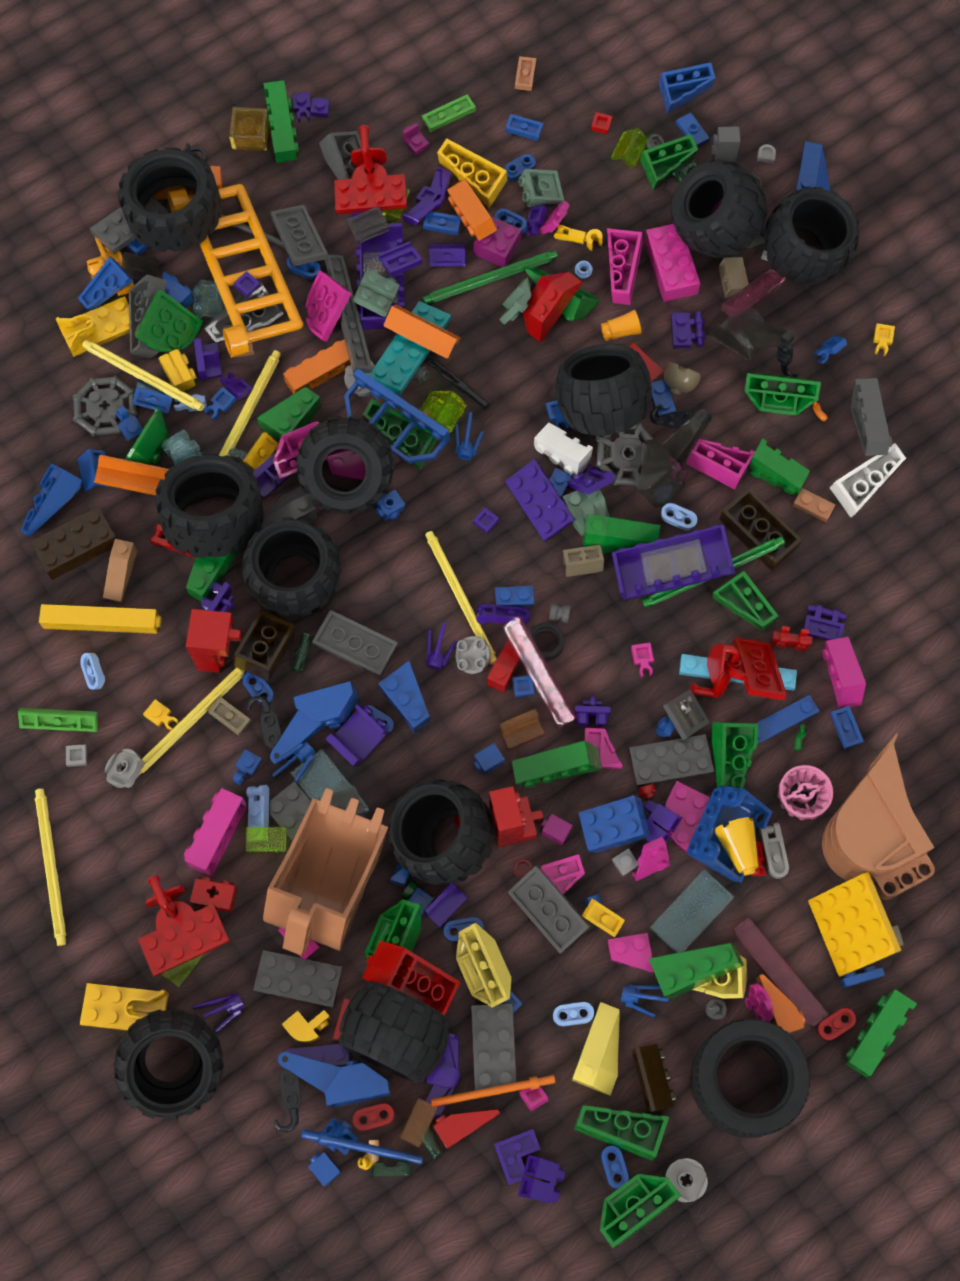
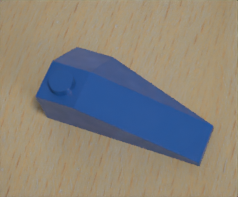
M51 463L40 482V486H42L41 492L35 495L33 499L35 501L34 509L28 511L20 532L30 537L80 490L82 480Z

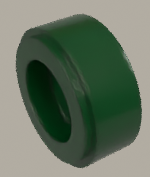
M412 879L401 896L406 900L409 899L417 888L418 883Z

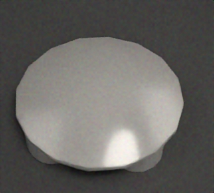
M470 636L458 641L455 654L457 667L470 674L482 672L488 666L491 658L488 643L478 636Z

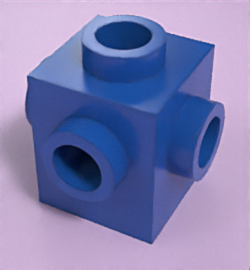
M393 490L388 494L385 493L381 500L376 501L374 510L378 517H382L384 521L394 520L400 516V512L404 511L405 503L397 491Z
M333 1118L323 1130L331 1136L353 1141L358 1140V1137L350 1131L352 1127L344 1120L339 1123ZM326 1144V1146L330 1148L333 1152L336 1149H338L344 1155H346L350 1150L348 1148Z

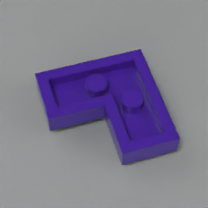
M533 1129L494 1144L508 1185L522 1181L523 1176L528 1177V1175L524 1174L525 1166L521 1157L541 1150Z

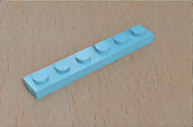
M682 654L679 674L710 679L707 657ZM779 668L785 689L794 691L797 670ZM733 677L730 680V682L744 684V681L735 679Z

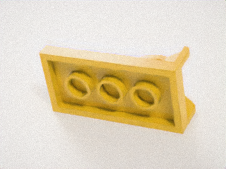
M125 296L73 318H56L73 357L87 351L82 346L85 340L95 342L100 346L130 333L129 304Z
M87 983L80 1025L127 1031L128 1027L137 1019L147 1016L148 1013L159 1009L161 1011L166 1010L169 993L165 990L153 991Z

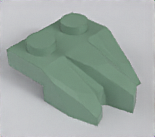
M528 277L513 290L502 304L507 308L506 312L499 319L504 325L509 320L514 321L519 315L518 311L522 313L528 307L527 301L531 298Z
M600 489L589 495L574 491L562 496V500L576 519L572 523L581 536L584 533L586 515L609 517L606 501Z

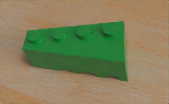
M586 741L512 761L516 784L524 788L534 787L538 783H549L561 778L603 770L598 747Z
M731 943L649 958L663 995L669 999H673L744 966L736 946Z
M896 989L886 995H881L876 1004L879 1006L875 1013L872 1011L866 1020L868 1026L865 1030L861 1029L856 1037V1040H858L856 1046H851L845 1056L848 1058L845 1064L866 1078L873 1074L885 1055L886 1051H884V1048H888L896 1037L894 1031L899 1030L906 1022V1012L910 1009L913 1010L917 1005L916 1002Z
M583 1105L573 1130L653 1161L657 1156L669 1117Z

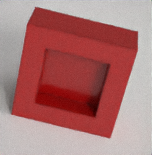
M596 112L591 131L608 134L612 116Z

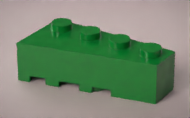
M282 80L263 83L276 163L297 160L296 153L299 152L298 142H294V138H297L295 127L291 125V123L295 122L293 112L289 113L292 103L291 98H287L285 82Z
M373 399L370 401L363 413L366 423L370 422L382 406L381 403ZM387 408L374 426L387 438L389 444L393 445L411 422V419L408 420L400 413ZM415 425L398 447V450L408 457L430 454L437 439L432 437L431 432L427 429L422 430ZM424 462L412 464L420 471Z
M233 551L227 556L213 558V556L206 558L196 557L186 586L189 595L200 601L205 597L210 598L212 595L210 592L211 586L214 582H220L239 551Z

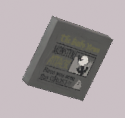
M691 689L663 705L682 739L689 737L710 723Z

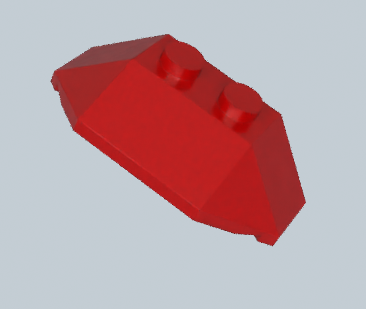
M569 272L542 276L531 292V298L527 301L528 307L523 311L527 333L542 343L583 282Z

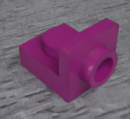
M417 123L405 128L403 131V142L415 156L429 148V142L420 133Z

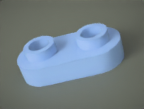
M668 503L662 508L661 518L666 523L685 531L693 530L696 527L697 516L694 512L673 503ZM667 513H672L673 516L669 517ZM688 520L690 524H685L684 521Z
M84 653L80 663L87 686L90 689H101L105 683V676L103 675L99 659L95 653Z
M587 1002L560 1005L553 1012L554 1022L562 1027L586 1024L594 1016V1009ZM581 1010H585L587 1012L586 1017L580 1016ZM566 1013L567 1018L562 1020L559 1014Z

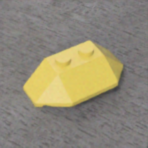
M477 923L461 930L458 934L456 960L471 995L481 1002L488 1004L491 1008L509 1000L511 975L495 939Z

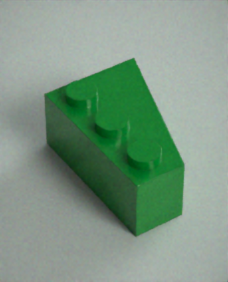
M692 134L643 151L640 161L653 191L695 158L698 148Z
M304 387L257 418L259 428L280 441L282 435L304 427L322 407L320 396Z
M762 438L747 472L755 478L767 481L771 486L783 489L787 494L798 496L810 470L792 458L787 460L780 455L782 451L777 448L774 451L766 445L767 441Z
M745 571L713 592V599L761 632L778 621V614Z

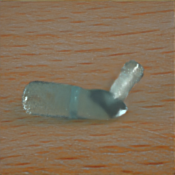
M238 449L229 450L231 456L240 457L243 460L248 454Z

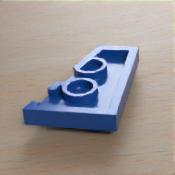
M109 257L78 299L86 309L94 310L134 280L114 258Z

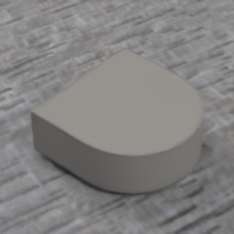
M769 144L762 145L758 151L757 162L774 164L775 148Z

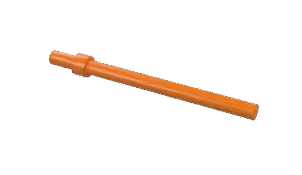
M554 1075L537 1078V1076L529 1077V1080L432 1098L431 1104L432 1107L528 1088H531V1090L540 1089L539 1086L554 1084L555 1078Z

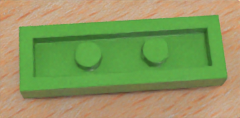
M467 94L422 115V120L431 133L475 112L476 107Z

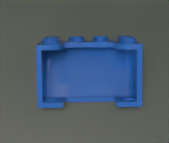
M727 786L717 787L712 792L687 849L688 855L728 879L742 883L744 874L739 873L737 875L734 873L736 867L714 830L722 824L725 828L729 821L745 817L753 818L755 828L765 829L772 811L745 789ZM764 814L763 820L757 823L758 816Z

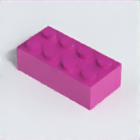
M674 224L646 230L644 243L663 302L698 295L700 281L689 247L676 232Z
M221 788L219 793H215L211 809L205 812L201 828H197L194 833L193 839L195 840L192 846H188L184 853V861L190 868L211 878L248 807L242 797Z

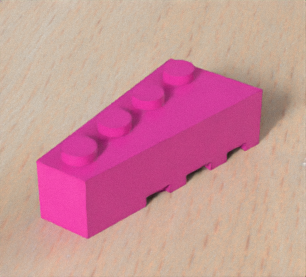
M607 228L612 301L614 304L631 305L643 247L642 232Z

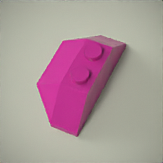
M313 422L281 436L273 459L279 479L297 472L296 461L300 446L310 430L319 422ZM337 449V450L332 451V452L329 453V454H332V453H335V452H339V451H343V450H346V449Z

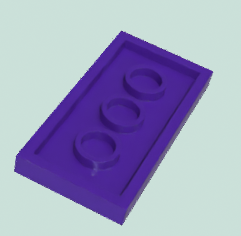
M532 460L505 481L543 541L547 542L576 520L537 460Z

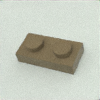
M221 697L208 711L211 716L238 736L241 735L251 722V719Z

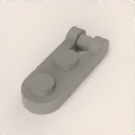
M778 822L772 823V826H766L765 829L758 828L768 872L773 878L781 879L788 873L789 864ZM773 833L775 838L769 839L768 834Z

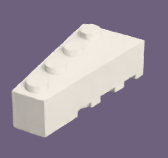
M896 443L889 447L888 455L874 456L835 481L830 489L852 518L906 457Z

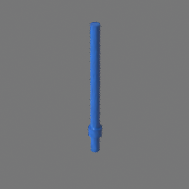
M303 1129L301 1132V1138L316 1141L320 1145L331 1144L419 1165L422 1163V1156L331 1136L328 1132L324 1131L314 1132Z

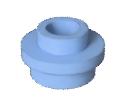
M580 261L576 264L575 274L579 278L591 276L593 269L589 262Z

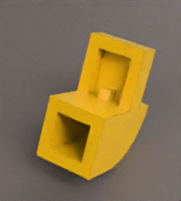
M323 1010L307 1023L299 1011H297L283 1022L282 1025L295 1040L301 1043H312L320 1039L316 1031L325 1029L330 1024L328 1021L331 1018Z

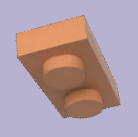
M519 56L515 89L532 91L536 58Z
M802 488L793 506L827 522L835 504Z

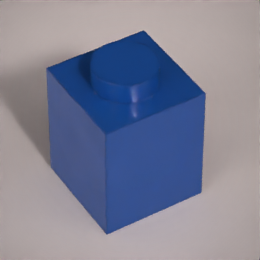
M493 743L474 755L475 762L473 765L478 773L482 772L486 776L504 765L505 759Z
M318 1152L309 1160L311 1164L308 1168L324 1187L342 1173L325 1152L322 1154Z

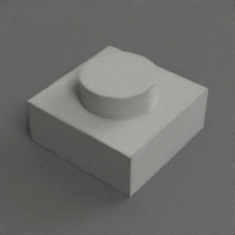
M86 744L66 746L67 767L87 765Z
M629 848L611 860L622 877L639 867Z

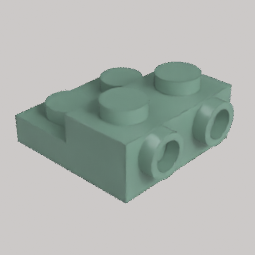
M525 169L519 177V186L523 187L522 200L526 202L527 207L560 204L564 201L557 171Z
M367 269L356 291L353 302L386 317L399 284L393 278L381 276L377 270Z

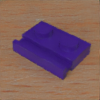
M410 241L378 254L379 261L382 262L390 277L422 264V258L416 249L412 247Z

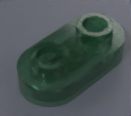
M395 1162V1167H387V1163H376L374 1168H370V1177L413 1175L412 1166H408V1162Z

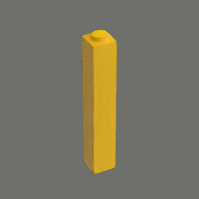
M41 604L39 624L43 629L157 634L158 627H161L162 618L156 609Z

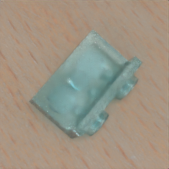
M201 279L193 287L192 295L195 299L193 311L199 318L203 315L215 318L222 312L221 295L215 282Z

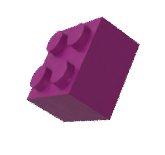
M491 216L497 231L480 241L476 238L473 243V255L500 267H505L508 265L521 241V229Z

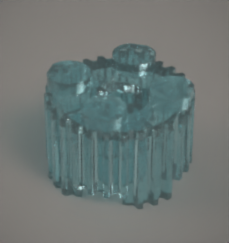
M184 429L166 440L165 444L162 445L164 452L167 455L169 454L174 462L173 464L176 466L182 463L183 460L193 456H203L198 451L200 447L194 439L190 441V437Z

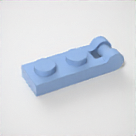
M260 785L258 788L255 786L248 787L246 791L249 798L247 841H268L269 787L267 785Z

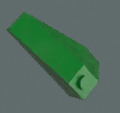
M588 514L585 519L582 547L600 544L602 554H606L621 548H632L641 543H652L659 539L660 525Z
M712 722V747L717 787L727 786L743 789L746 781L745 775L748 767L751 766V757L758 744V724Z

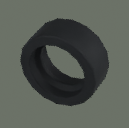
M541 623L533 627L528 638L530 653L541 661L554 660L563 651L565 640L563 632L552 623ZM550 632L555 635L557 646L553 651L542 652L537 649L535 638L539 633Z

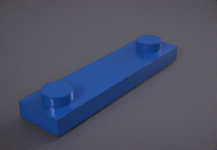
M808 695L755 723L758 724L757 745L818 714L820 711L811 696Z

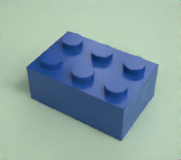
M633 795L579 812L589 852L599 853L651 837L642 800L637 796Z

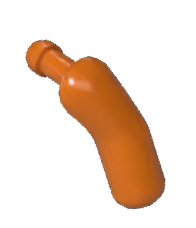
M817 402L813 403V410L817 417L823 422L827 421L828 416L821 410L820 404Z

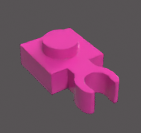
M651 643L631 645L634 666L640 665V677L643 678V670H648L651 677L653 671L649 664L654 662Z

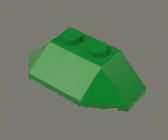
M747 373L744 391L759 411L796 416L818 401L821 382L785 375Z
M156 408L125 460L152 466L158 464L161 453L170 444L169 434L160 408Z
M402 899L398 904L380 914L365 951L366 958L368 959L369 955L373 956L380 940L404 947L412 952L421 931V905Z
M637 1174L604 1199L600 1231L610 1246L615 1248L662 1214L681 1197V1194L668 1177Z

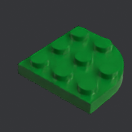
M158 290L135 337L152 349L160 352L169 353L176 349L182 350L195 339L203 320L168 294Z

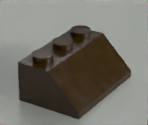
M658 1044L634 1048L632 1056L647 1114L674 1107L673 1102H676L673 1089L669 1090L668 1081H670L668 1069L663 1067L662 1061L665 1060L662 1048H658Z

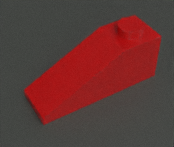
M514 635L509 637L487 678V686L505 693L528 645L527 641Z
M498 1110L453 1114L448 1117L444 1114L435 1120L436 1125L433 1127L446 1149H449L500 1115V1112Z

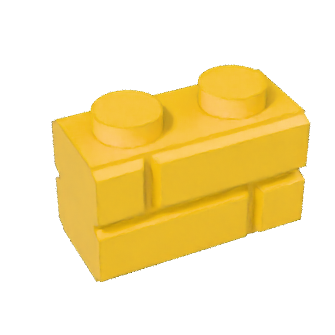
M179 349L169 352V354L159 357L160 364L172 386L182 392L195 387L194 379H196V375L192 368L188 369L187 364H189L185 353L181 355Z

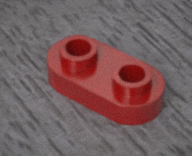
M842 1008L821 1021L817 1026V1033L823 1040H833L855 1025L856 1016L852 1010ZM841 1016L847 1018V1023L841 1021ZM824 1027L830 1028V1034L824 1032Z
M385 1103L360 1109L353 1115V1125L360 1131L388 1125L394 1119V1111L390 1105ZM387 1111V1118L382 1119L380 1113ZM362 1116L367 1117L366 1124L360 1123V1118Z

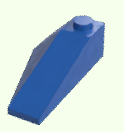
M805 141L795 191L805 187L807 189L823 187L824 190L831 191L822 144Z

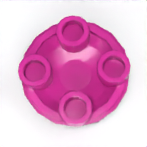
M757 983L749 986V997L745 999L746 1006L749 1010H753L757 1020L762 1019V1021L766 1020L770 1023L774 1013L771 999L761 985Z

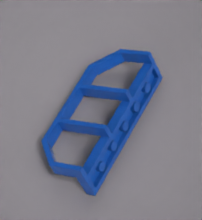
M357 369L353 374L356 381L344 395L347 416H352L351 396L358 387L362 389L366 387L375 398L385 400L369 424L375 425L388 407L391 409L396 408L401 411L400 414L404 418L412 419L395 443L390 445L392 453L408 464L435 460L450 440L449 431L363 371ZM415 425L422 430L427 429L430 431L431 436L435 439H442L431 454L408 457L400 452L398 447Z

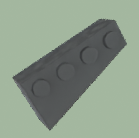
M147 274L129 289L130 355L150 360L159 353V351L152 349L135 337V334L158 290L165 292L166 280Z
M855 379L850 409L865 456L888 455L889 447L892 446V437L889 436L878 379Z

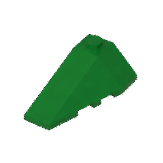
M526 268L525 270L535 284L539 282L542 276L551 275L538 268ZM583 289L577 290L562 314L565 316V319L572 322L583 320L599 303L600 299Z

